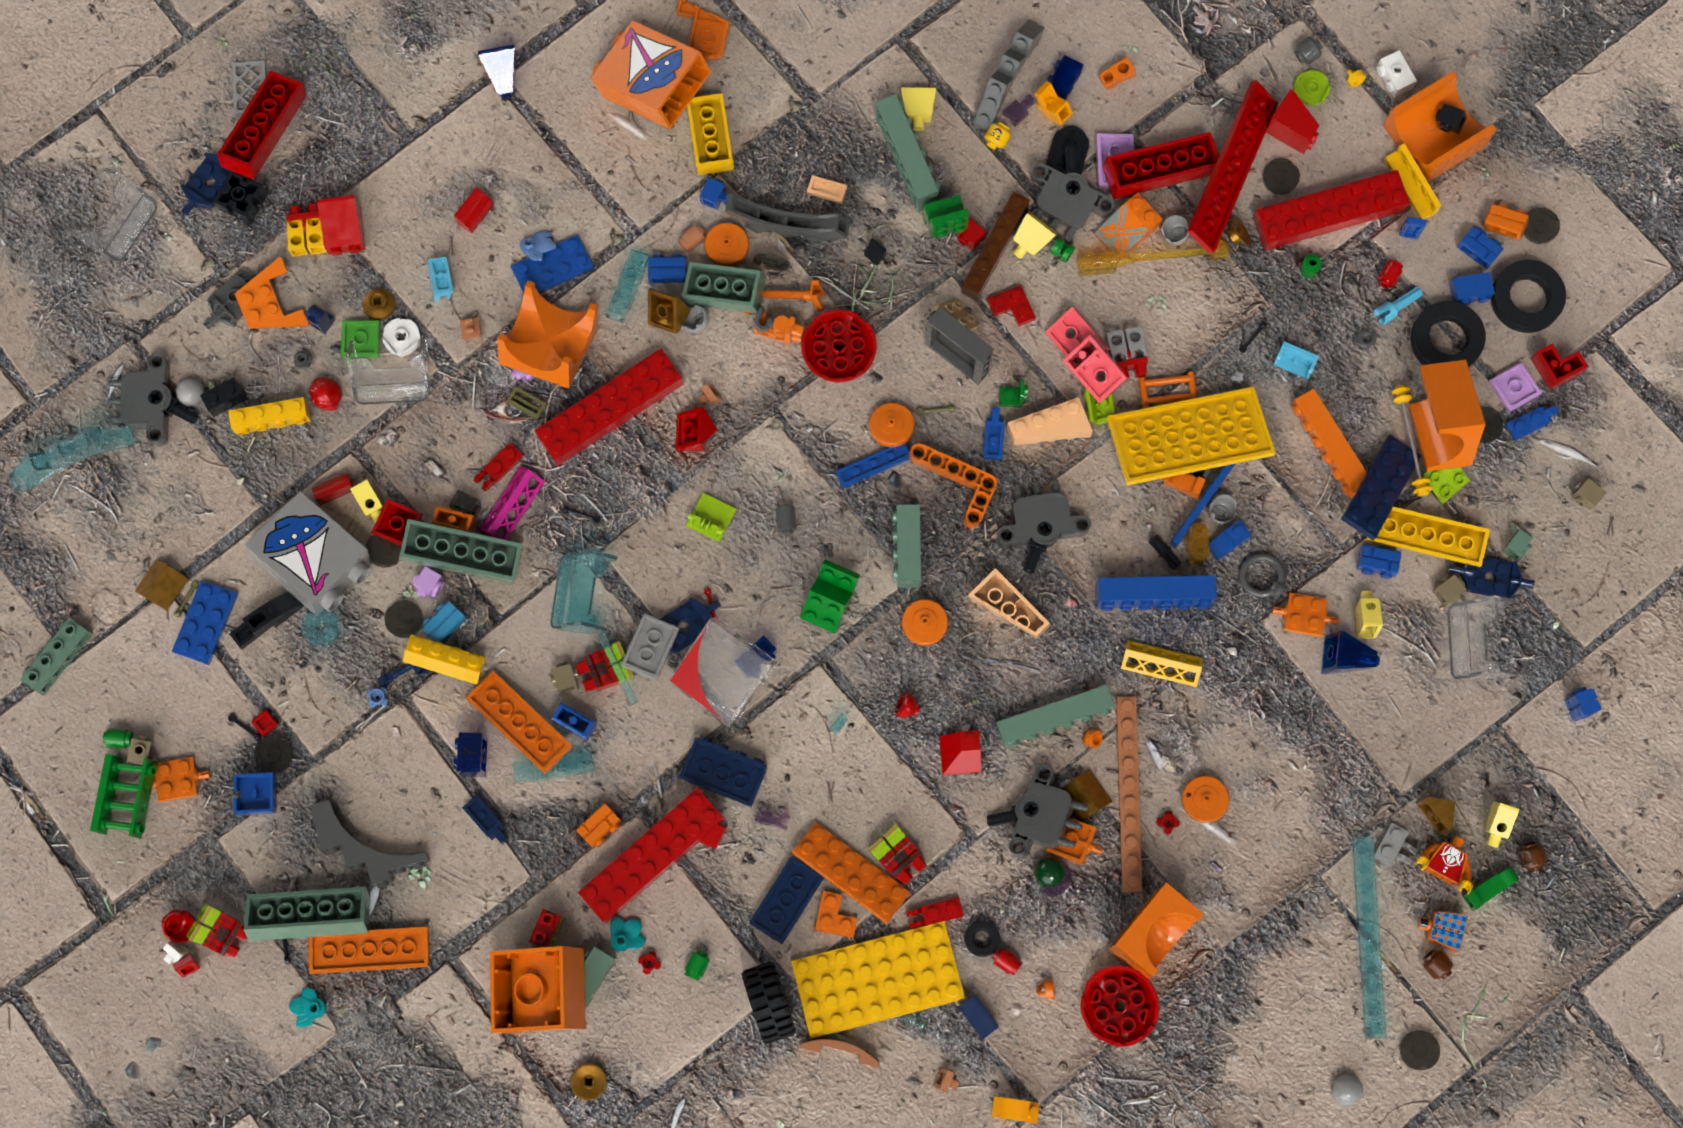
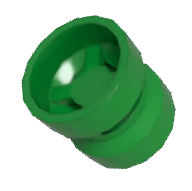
M1059 237L1052 246L1050 253L1054 256H1059L1060 260L1066 263L1073 254L1075 247L1071 244H1066L1065 240Z

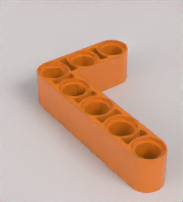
M914 444L908 455L912 463L975 490L964 515L963 522L970 529L978 527L996 489L997 479L995 476L924 444ZM920 450L923 456L916 457L913 451ZM937 458L939 459L940 464L934 465L931 463L930 459ZM948 466H955L957 468V472H950L948 470ZM972 473L975 479L970 481L966 478L965 474ZM983 481L991 482L992 488L984 487ZM980 497L985 501V504L978 505L975 499ZM968 515H975L977 522H971L968 519Z

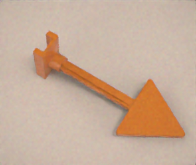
M812 280L811 290H764L762 298L804 299V301H812L816 311H824V306L820 299L825 297L826 293L819 280Z

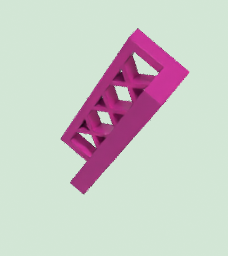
M519 467L479 530L491 537L507 540L545 481L531 470ZM531 477L537 481L533 489L528 488V482ZM525 494L526 500L524 504L518 505V497ZM515 510L514 519L508 521L507 514L509 511ZM500 526L505 528V533L502 537L495 534Z

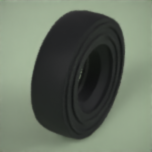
M988 921L974 922L965 932V945L975 956H989L997 950L1000 944L999 931ZM985 931L989 934L990 942L987 946L981 947L975 943L974 937L977 932Z

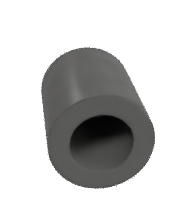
M777 507L778 532H782V535H792L793 531L797 530L795 507Z

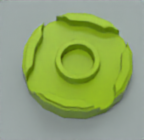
M1309 70L1298 75L1294 82L1293 90L1303 104L1317 106L1328 98L1331 86L1328 81L1329 79L1321 71Z

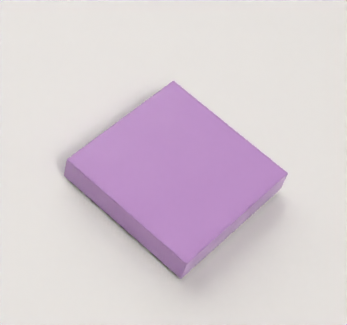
M1522 362L1488 381L1508 413L1542 394Z

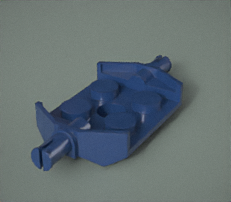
M1484 557L1482 567L1468 564L1460 567L1450 564L1448 570L1449 573L1459 574L1465 583L1466 592L1501 599H1511L1522 586L1534 588L1535 580H1528L1522 577L1517 561L1508 562ZM1487 573H1491L1495 577L1493 583L1485 579Z

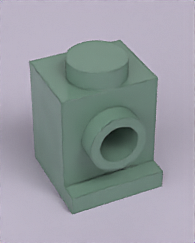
M1519 529L1502 551L1519 562L1532 546L1529 544L1533 537L1532 534L1526 530Z

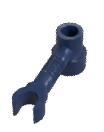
M406 663L377 679L380 685L385 687L393 682L395 678L411 669H414L416 675L423 674L428 669Z

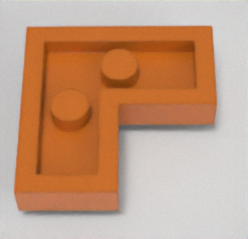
M823 891L815 930L854 938L858 918L839 915L842 895Z

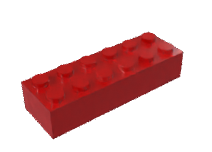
M270 71L217 153L220 166L254 180L306 98L304 84Z
M1211 132L1108 156L1102 168L1112 197L1117 199L1134 195L1138 192L1142 193L1211 176L1219 154Z

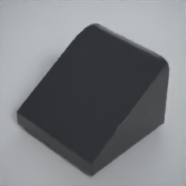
M871 239L864 252V256L875 265H879L886 257V248L876 240Z

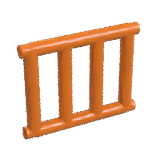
M1188 372L1187 375L1146 380L1145 377L1138 378L1142 409L1149 408L1153 404L1198 398L1194 372ZM1188 382L1189 393L1148 397L1147 387Z

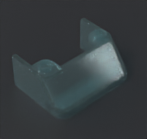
M591 549L564 554L561 557L550 621L553 629L586 634L607 632V628L598 626L597 617L590 613L595 579L605 574L607 569L606 562L616 561L618 556Z

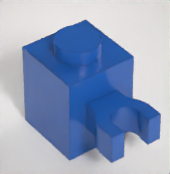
M708 177L699 196L700 203L718 210L721 202L726 205L728 194L726 193L724 182L718 178L712 179Z

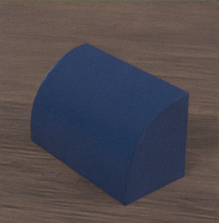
M973 995L958 1007L982 1040L999 1028L976 995Z

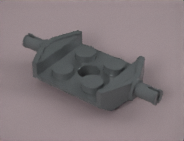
M239 270L207 299L212 317L203 325L208 330L216 322L232 327L236 326L235 322L243 316L238 301L231 300V295L236 293L256 275L253 276Z

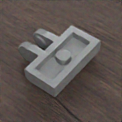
M1390 823L1372 857L1388 867L1392 866L1395 858L1406 864H1411L1412 860L1408 856L1399 853L1402 847L1408 852L1416 854L1418 849L1404 842L1409 834L1408 831L1394 823Z

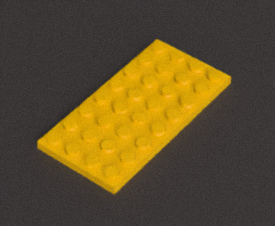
M1254 387L1107 416V423L1126 486L1275 456V449Z
M945 921L791 961L811 1040L965 999Z

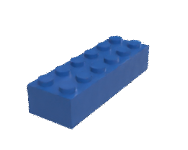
M1215 575L1098 578L1095 585L1096 609L1101 608V611H1112V608H1120L1121 611H1130L1132 608H1139V610L1145 611L1151 610V607H1159V610H1169L1170 607H1178L1179 610H1186L1197 606V609H1208L1217 598Z

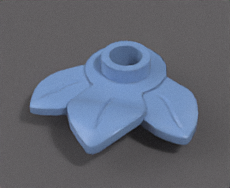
M541 231L532 237L523 239L520 243V248L531 260L542 261L543 253L556 249V245L550 239L551 232Z

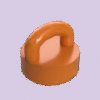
M1095 728L1088 729L1082 738L1083 745L1090 748H1098L1103 740L1101 730Z
M1047 979L1044 983L1038 985L1036 989L1037 994L1041 997L1046 996L1047 999H1054V981Z

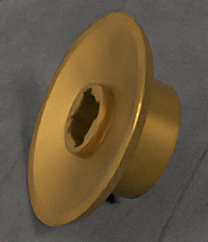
M1234 216L1232 218L1233 226L1228 228L1231 240L1236 245L1242 242L1246 246H1251V239L1246 227L1238 217Z
M378 288L366 294L362 307L364 313L369 318L384 320L394 312L396 301L390 291ZM381 301V304L375 305V302Z
M583 1064L571 1076V1089L582 1100H594L601 1096L606 1088V1075L597 1065ZM586 1078L593 1079L592 1086L585 1085Z

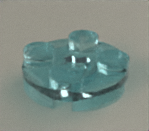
M324 609L318 616L312 612L305 615L302 623V635L314 647H329L341 635V622L333 612H328ZM320 624L326 626V629L323 630V633H320L319 630H317V627H319Z

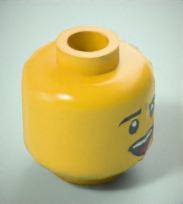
M999 121L998 123H992L984 135V139L987 141L986 145L993 150H996V148L1003 149L1011 138L1010 128Z

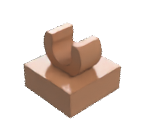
M479 317L460 320L463 340L482 338Z
M706 383L701 387L704 394L698 400L702 405H708L710 402L718 405L723 401L713 385Z
M941 1068L933 1087L947 1092L949 1087L957 1090L960 1082L953 1080L955 1073Z

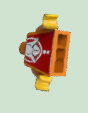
M1457 836L1453 837L1450 844L1443 841L1440 844L1434 843L1423 849L1419 858L1414 862V865L1417 863L1422 865L1421 871L1425 870L1454 887L1460 884L1459 892L1465 888L1469 895L1473 889L1470 862L1467 860L1468 854L1461 851L1465 841Z

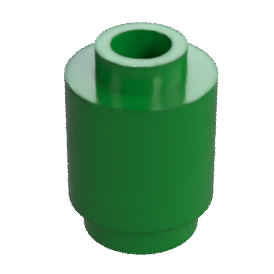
M1313 254L1306 256L1300 266L1301 274L1306 278L1315 277L1321 268V259Z
M108 728L103 734V743L106 744L107 748L130 747L131 738L134 737V733L128 729Z
M698 949L696 953L692 952L685 967L686 972L684 975L699 981L709 964L708 954Z

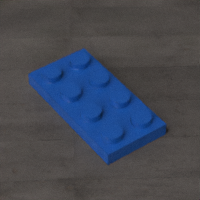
M578 234L556 244V249L544 252L542 261H534L528 257L510 266L523 293L528 280L535 283L539 294L594 269Z
M201 581L172 652L210 665L238 594Z

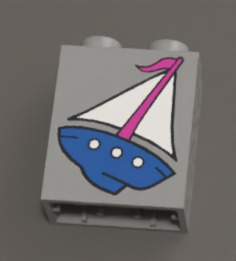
M301 492L291 499L245 544L249 558L316 616L324 609L328 612L335 610L344 599L342 591L351 582L355 585L362 583L372 570L369 566L371 561L368 549Z

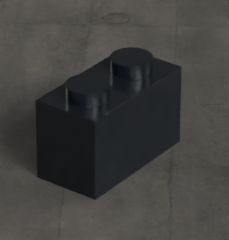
M234 377L200 395L207 410L213 417L248 400Z

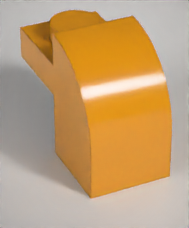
M1046 81L1034 93L1038 101L1036 106L1050 121L1061 126L1073 115L1068 101L1057 96L1050 82Z
M994 1096L991 1117L1037 1124L1040 1103Z

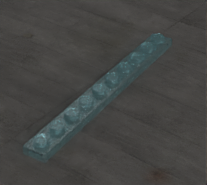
M1352 838L1365 1039L1387 1038L1373 838Z

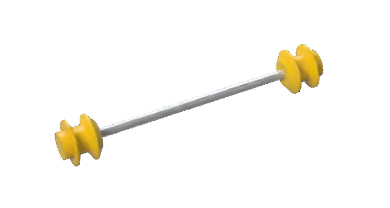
M1399 385L1391 393L1396 395L1393 402L1402 404L1418 475V478L1411 485L1416 486L1413 493L1422 497L1429 495V492L1432 491V487L1428 486L1431 480L1422 477L1406 407V403L1412 399V396L1407 394L1411 389L1406 387V385Z

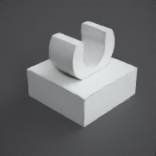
M175 941L168 942L163 948L168 953L164 960L169 965L172 961L178 962L188 957L191 953L182 943H176Z

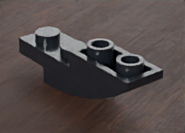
M286 592L242 619L244 623L229 634L239 648L243 650L271 627L277 628L304 607V605L292 594Z

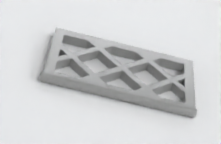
M265 60L233 62L234 115L243 114L245 109L238 110V102L242 100L248 106L249 102L243 97L250 90L256 94L257 91L253 87L259 80L263 83L266 78ZM261 65L262 72L257 75L252 69L255 66ZM237 67H244L246 71L239 77L237 75ZM249 72L256 77L250 85L243 80ZM241 82L247 88L241 94H238L237 85Z

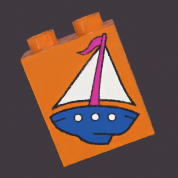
M632 20L625 31L617 34L613 47L604 60H599L595 64L591 80L603 98L665 128L671 129L712 71L700 51Z

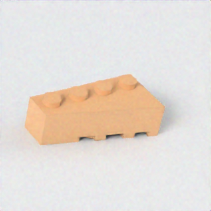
M1079 397L1010 421L1006 428L1013 446L1044 441L1053 442L1062 439L1072 440L1081 437L1091 438L1093 432Z
M996 568L968 594V597L1036 639L1050 627V623Z

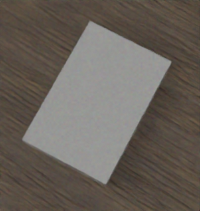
M644 613L621 663V667L657 681L680 628Z

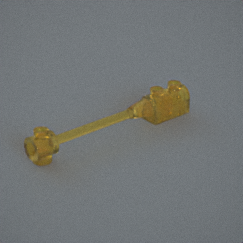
M1220 240L1215 253H1208L1204 248L1142 254L1117 252L1115 250L1083 253L1077 255L1079 277L1116 273L1119 267L1137 261L1208 255L1209 260L1220 261L1221 259L1229 258V245L1227 240Z

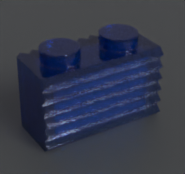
M1066 55L1063 56L1062 60H1057L1054 66V70H1056L1054 75L1050 74L1047 78L1057 96L1064 100H1067L1084 66L1083 63L1077 62Z

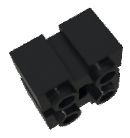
M230 171L224 181L226 189L224 191L219 190L213 203L218 210L231 216L235 213L238 219L252 224L258 213L256 206L257 204H263L268 191L263 184L252 179L247 182L243 175Z

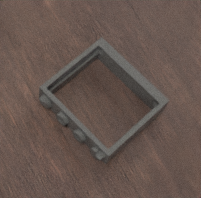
M939 307L937 311H933L927 317L926 345L979 385L990 372L994 348Z

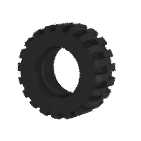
M766 962L744 970L741 973L763 1043L769 1044L793 1036L796 1029L775 964L773 962Z

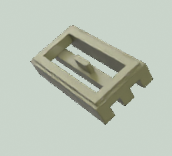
M516 385L506 400L507 404L538 421L548 406V403ZM518 392L542 406L539 408L515 395V393ZM512 398L537 411V414L512 401Z

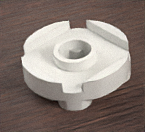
M396 318L384 327L383 343L392 354L399 357L411 354L421 343L420 331L417 325L409 319ZM398 334H406L405 340L398 341Z

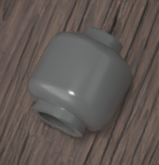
M1307 37L1296 45L1294 53L1301 64L1309 65L1321 57L1322 52L1320 49L1323 46L1318 39L1314 40L1312 37Z

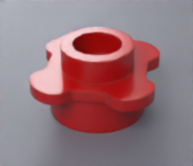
M1166 811L1162 818L1156 820V824L1164 829L1165 834H1171L1175 827H1179L1180 821L1172 815L1171 811Z
M650 951L649 954L638 958V963L642 965L644 974H650L652 970L661 968V963L657 960L654 951Z

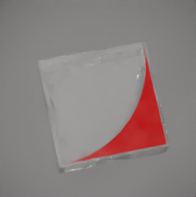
M716 616L709 619L668 679V682L727 727H731L739 720L750 704L756 690L763 685L778 662L757 646L747 642L737 631Z

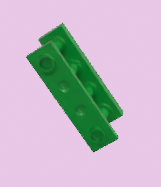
M105 754L90 831L107 835L109 828L129 831L128 836L142 839V834L145 831V819L153 779L157 772V762L144 758L143 765L122 763L121 757ZM120 770L141 773L139 784L118 782ZM115 791L137 792L135 804L114 801ZM111 810L133 811L131 823L110 821Z

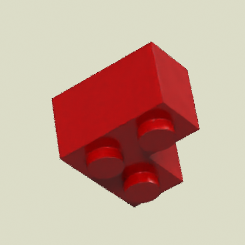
M1553 343L1537 351L1530 358L1549 390L1579 376L1589 367L1579 351L1562 359Z

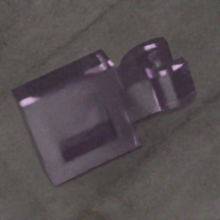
M1028 94L1021 103L1015 100L1003 111V115L1016 127L1029 115L1027 109L1034 104L1033 101L1035 99Z
M761 811V814L756 813L755 823L779 827L783 830L788 829V826L782 825L781 821L783 819H790L789 815L782 814L776 818L770 812Z

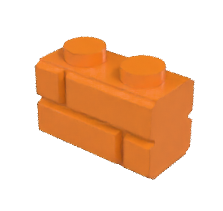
M1492 204L1485 220L1484 229L1520 241L1528 225L1529 215L1520 209L1516 211L1509 209L1505 204Z
M436 506L431 524L473 533L476 518L471 514H464L463 512Z
M603 803L576 831L592 848L595 846L599 848L606 841L605 837L610 832L614 834L621 827L619 823L622 821Z

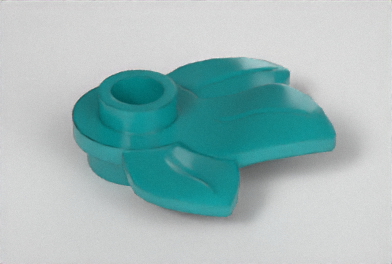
M620 916L614 918L610 931L613 935L611 946L615 951L637 950L645 944L646 939L639 935L642 928L641 920L630 919L625 922ZM618 939H623V940H624V943H623V944H619V943L617 942V940H618Z
M303 988L302 997L295 998L289 1003L290 1011L298 1015L297 1027L311 1026L316 1018L322 1017L326 1012L325 1002L318 998L316 991L312 988Z

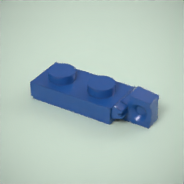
M1556 405L1548 409L1544 406L1539 407L1507 423L1505 426L1513 440L1517 441L1547 426L1553 421L1551 417L1560 411Z
M992 407V416L987 417L985 422L983 459L1002 461L1005 422L1004 418H999L1000 408Z

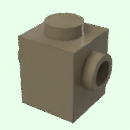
M1588 478L1584 482L1580 480L1573 488L1576 492L1572 497L1575 498L1577 504L1586 507L1590 511L1607 492L1601 488L1599 482Z
M1453 575L1451 578L1446 576L1438 582L1440 586L1433 593L1445 607L1452 601L1455 604L1460 601L1467 589L1465 588L1464 581Z
M559 663L556 665V668L552 669L553 674L550 675L553 686H557L560 694L579 689L576 679H579L577 668H573L571 663Z
M142 734L132 737L127 762L143 764L144 758L150 759L153 740L149 739V736ZM138 746L142 747L143 751H140Z

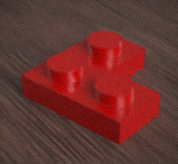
M1021 285L991 296L986 300L993 317L1011 311L1018 327L1036 320Z

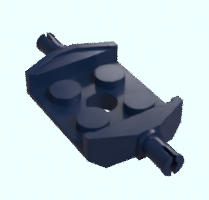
M205 153L204 156L206 158L185 186L181 184L180 187L188 199V203L181 210L185 215L188 216L193 207L212 209L215 206L213 201L219 190L224 191L226 189L224 181L230 170L220 166L217 154ZM208 180H215V184L212 187L206 186Z
M690 597L689 601L660 619L677 627L682 622L689 625V629L686 632H678L670 650L671 653L677 654L697 641L704 630L703 636L712 631L711 612L721 607L717 599L708 606H705Z

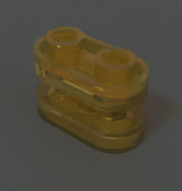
M1195 523L1190 527L1186 535L1187 557L1190 563L1201 565L1210 553L1209 533L1206 525Z

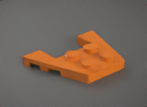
M679 0L677 16L694 19L688 46L700 51L705 61L722 59L730 23L711 12L708 13L700 9L695 4L692 5L686 2V0Z
M282 257L277 258L234 293L249 329L310 326L303 309L284 316L270 280L288 273Z

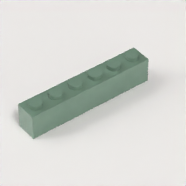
M1104 685L996 722V728L1003 747L1008 745L1009 748L1018 746L1020 744L1019 741L1027 739V742L1033 741L1040 734L1050 735L1057 732V728L1063 727L1068 729L1075 726V722L1082 721V723L1093 720L1092 716L1100 714L1102 717L1111 714V710H1113L1115 705L1108 686Z

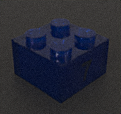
M459 732L458 738H455V749L458 752L457 757H454V769L462 777L486 778L488 738L483 733Z

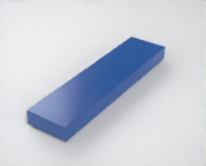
M906 443L898 447H888L840 468L835 473L842 488L845 489L908 461L909 449Z

